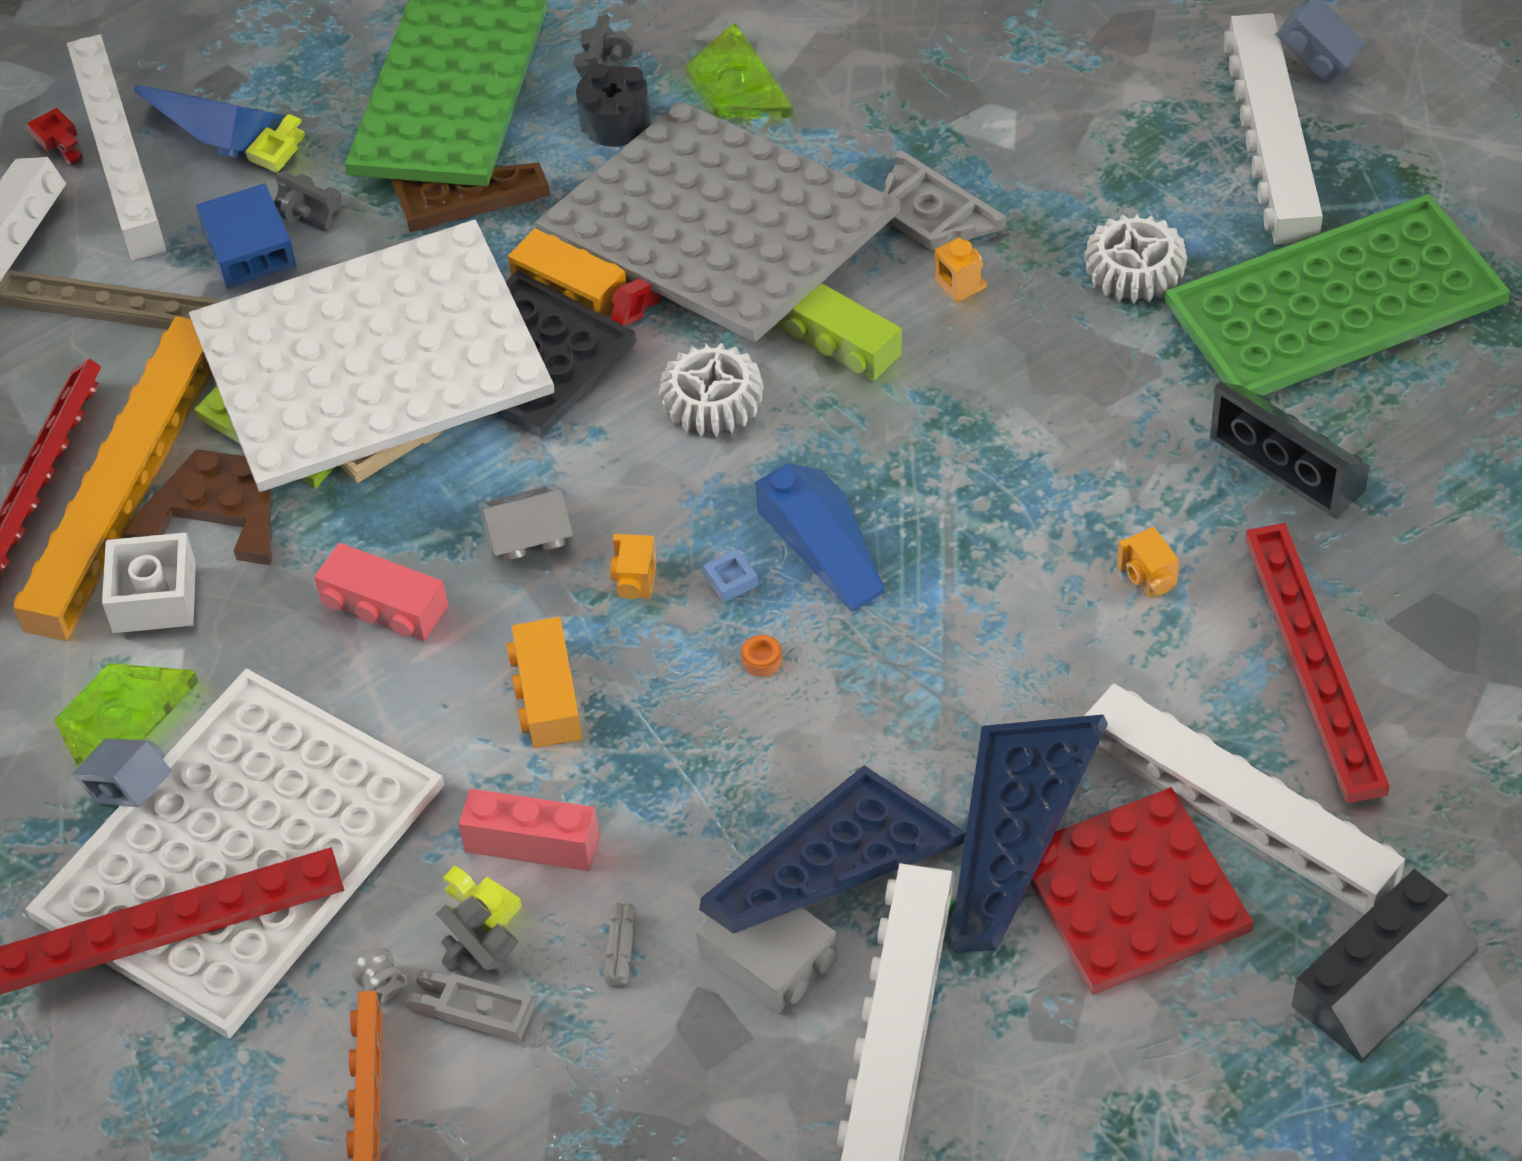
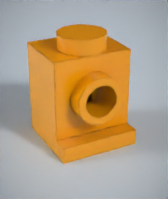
M959 237L935 249V281L955 303L987 288V282L981 277L982 258L978 251L972 248V244L969 241Z
M1155 527L1119 541L1117 568L1120 572L1127 570L1133 584L1140 585L1148 597L1165 594L1174 586H1177L1180 560Z
M614 534L615 556L611 558L610 579L611 581H617V594L625 599H651L657 564L654 536Z

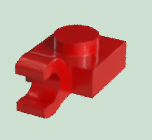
M57 107L26 124L30 135L46 151L57 147L69 164L83 158L82 154L75 147L78 144L75 136L78 134L74 123Z
M640 278L617 289L612 298L613 311L611 319L623 326L631 324L643 318L646 307L659 304L662 295L650 290L651 284Z

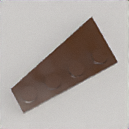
M540 163L494 167L488 186L391 179L409 232L428 229L432 226L455 220H463L470 216L497 211L508 206L550 196L549 184Z

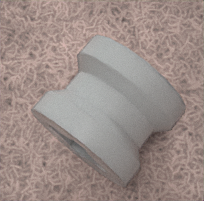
M377 948L364 954L354 964L351 972L356 983L365 986V991L377 992L380 1004L389 1002L398 996L408 981L405 972L393 965L394 958L386 948Z

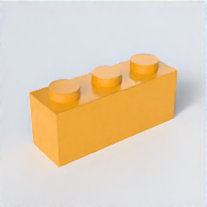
M535 228L508 255L511 276L518 270L606 317L612 314V298L619 287L626 284L625 270L616 264L603 261L584 249H578L561 241L554 235H548Z
M555 617L511 625L514 642L506 643L510 667L518 666L520 674L512 676L516 700L524 699L525 708L517 709L522 734L530 732L533 748L582 740L561 618Z

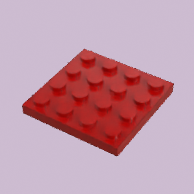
M1172 787L1056 831L1030 882L1092 995L1250 933L1253 930V920Z

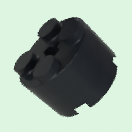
M594 64L587 69V74L579 81L576 88L581 130L589 135L591 141L599 145L615 147L628 144L629 138L642 133L651 123L648 88L642 70L638 67L605 66L603 64Z

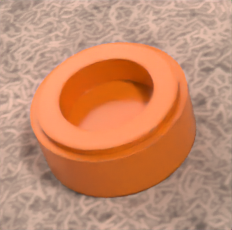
M756 635L747 639L742 645V666L748 673L760 677L768 676L775 673L781 667L783 660L782 648L775 638L768 635Z

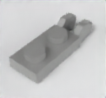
M426 969L419 971L416 982L425 990L440 994V999L414 992L410 993L405 1001L407 1008L418 1015L422 1014L429 1018L437 1017L439 1020L517 1042L521 1041L536 1006L535 997L530 994L455 973L447 975Z

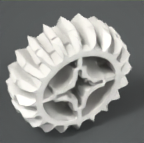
M1137 213L1134 218L1128 219L1122 214L1119 221L1108 218L1105 226H1097L1096 231L1093 235H1090L1087 242L1084 262L1086 263L1088 278L1092 279L1094 288H1102L1105 297L1115 294L1118 302L1123 298H1130L1133 304H1135L1137 299L1143 298L1150 303L1153 295L1163 299L1165 291L1175 288L1177 283L1182 281L1187 264V254L1184 238L1179 237L1177 228H1168L1166 220L1156 223L1153 215L1147 219H1142Z
M706 342L703 349L697 350L691 346L689 354L678 352L676 361H668L666 371L662 372L660 379L661 389H659V395L666 416L671 417L674 426L682 425L686 433L697 429L700 437L706 431H712L717 438L720 430H727L732 434L734 425L745 427L748 421L747 418H755L757 408L761 407L764 387L757 363L752 362L748 353L740 355L737 347L726 350L722 343L717 348H710Z

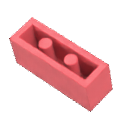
M340 542L314 576L320 601L333 610L341 609L352 613L367 623L381 624L393 629L397 634L404 637L412 636L425 641L449 606L444 581Z
M471 788L469 789L459 821L463 846L467 853L590 871L600 836L595 807Z

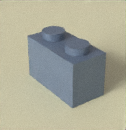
M1323 0L1303 1L1293 9L1275 34L1325 84L1348 68L1365 43Z
M105 738L72 775L97 804L140 807L169 776L172 770L163 760L165 757L163 751L149 740Z

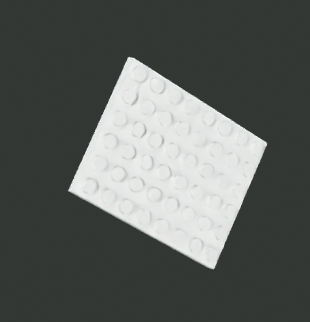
M476 220L189 312L192 325L259 492L555 393L553 381Z
M247 668L164 757L163 760L171 768L172 772L140 807L119 806L26 908L30 919L52 931L332 847L345 891L104 963L228 1039L234 1035L445 786L442 775Z

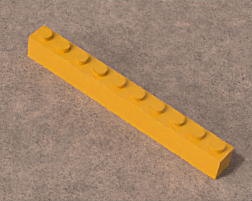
M175 316L169 329L163 332L158 349L154 356L148 359L145 372L139 383L131 389L129 401L122 413L116 416L113 429L106 442L101 443L97 458L90 471H86L83 475L81 487L75 498L68 502L65 516L57 530L51 533L45 552L41 559L34 563L31 577L23 591L17 594L13 608L23 632L68 641L104 574L106 540L123 539V529L136 515L212 372L191 319Z

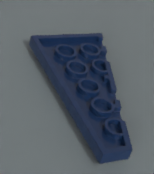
M1104 714L982 726L949 942L955 953L994 951L998 949L1108 726Z
M863 765L702 896L699 910L735 934L896 871L899 868V863L911 865L960 846L964 843L966 832Z

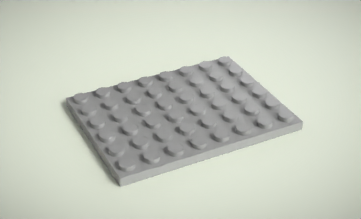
M679 101L534 223L536 229L548 235H554L561 241L578 249H584L603 261L616 264L625 270L626 278L632 281L640 278L651 284L650 290L753 342H757L788 314L794 306L893 219L901 209L899 199L685 102Z

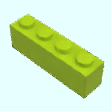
M822 283L775 324L786 330L792 337L805 341L817 348L822 354L831 356L848 366L853 372L860 373L872 381L877 379L902 354L901 327Z

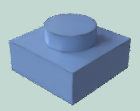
M738 549L703 565L704 577L723 603L759 586L758 575Z

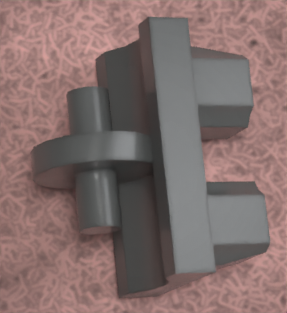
M608 14L598 16L595 28L582 31L580 40L585 52L576 54L573 62L582 78L587 74V69L591 65L603 64L605 66H613L616 62L628 59L632 55L633 41L624 31L615 33L610 28Z
M285 171L276 174L278 192L274 204L280 209V215L283 219L294 222L300 218L323 230L332 226V213L340 209V191L332 187L323 190L315 186L311 177L304 174L296 177Z
M469 896L455 909L444 905L437 912L436 915L459 940L457 942L452 935H448L442 940L441 944L447 950L442 958V964L449 972H454L462 967L470 975L478 969V965L472 959L474 957L485 970L494 969L498 975L503 976L511 967L505 959L519 941L508 929L499 923L485 937L481 934L478 928L493 913L476 896Z

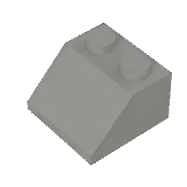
M554 484L477 504L491 551L494 556L502 555L503 560L525 556V548L540 544L542 550L565 545L564 538L573 536L562 491Z

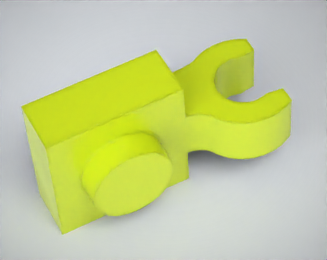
M288 114L275 131L266 127L247 148L248 161L278 173L298 150L297 144L305 136V132L297 128L302 122L301 119Z
M453 866L443 877V881L449 884L445 888V892L452 898L463 902L473 895L480 898L493 914L479 927L486 933L497 923L505 927L522 907L521 898L487 876L477 885L465 871L457 866Z

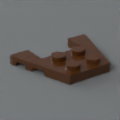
M196 449L125 526L122 536L123 538L164 535L172 517L243 527L233 550L236 560L271 565L272 488L262 492L258 491L245 456Z

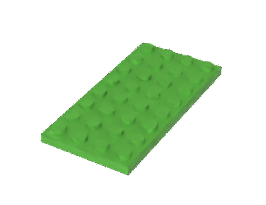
M408 0L345 162L347 175L488 186L548 10L547 0Z
M1427 194L1165 291V303L1223 382L1242 385L1255 394L1263 396L1508 303L1511 291L1434 198Z

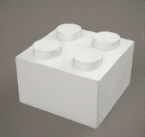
M187 533L106 540L102 606L112 633L193 626L196 561Z

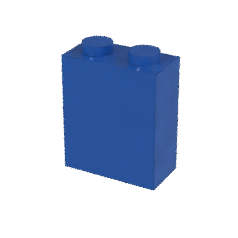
M266 183L196 205L202 231L226 289L297 266L291 240Z

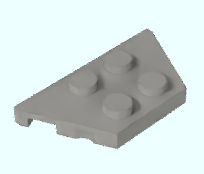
M899 150L897 152L895 166L892 173H888L883 193L899 199L901 211L888 222L889 224L929 250H934L959 237L963 240H969L1002 230L1006 227L1005 215L904 151Z

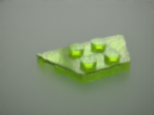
M736 23L730 25L685 65L687 78L713 116L720 119H733L735 117L760 119V112H781L782 118L793 117L792 104Z
M109 663L54 721L76 766L79 767L105 738L144 740L199 681L196 672L192 670Z

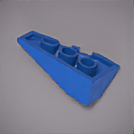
M135 84L134 87L135 93L204 144L218 146L217 154L239 157V152H246L247 148L266 127L275 131L286 117V115L147 86Z
M787 463L755 482L758 513L851 612L885 593L883 583L845 493L821 469Z

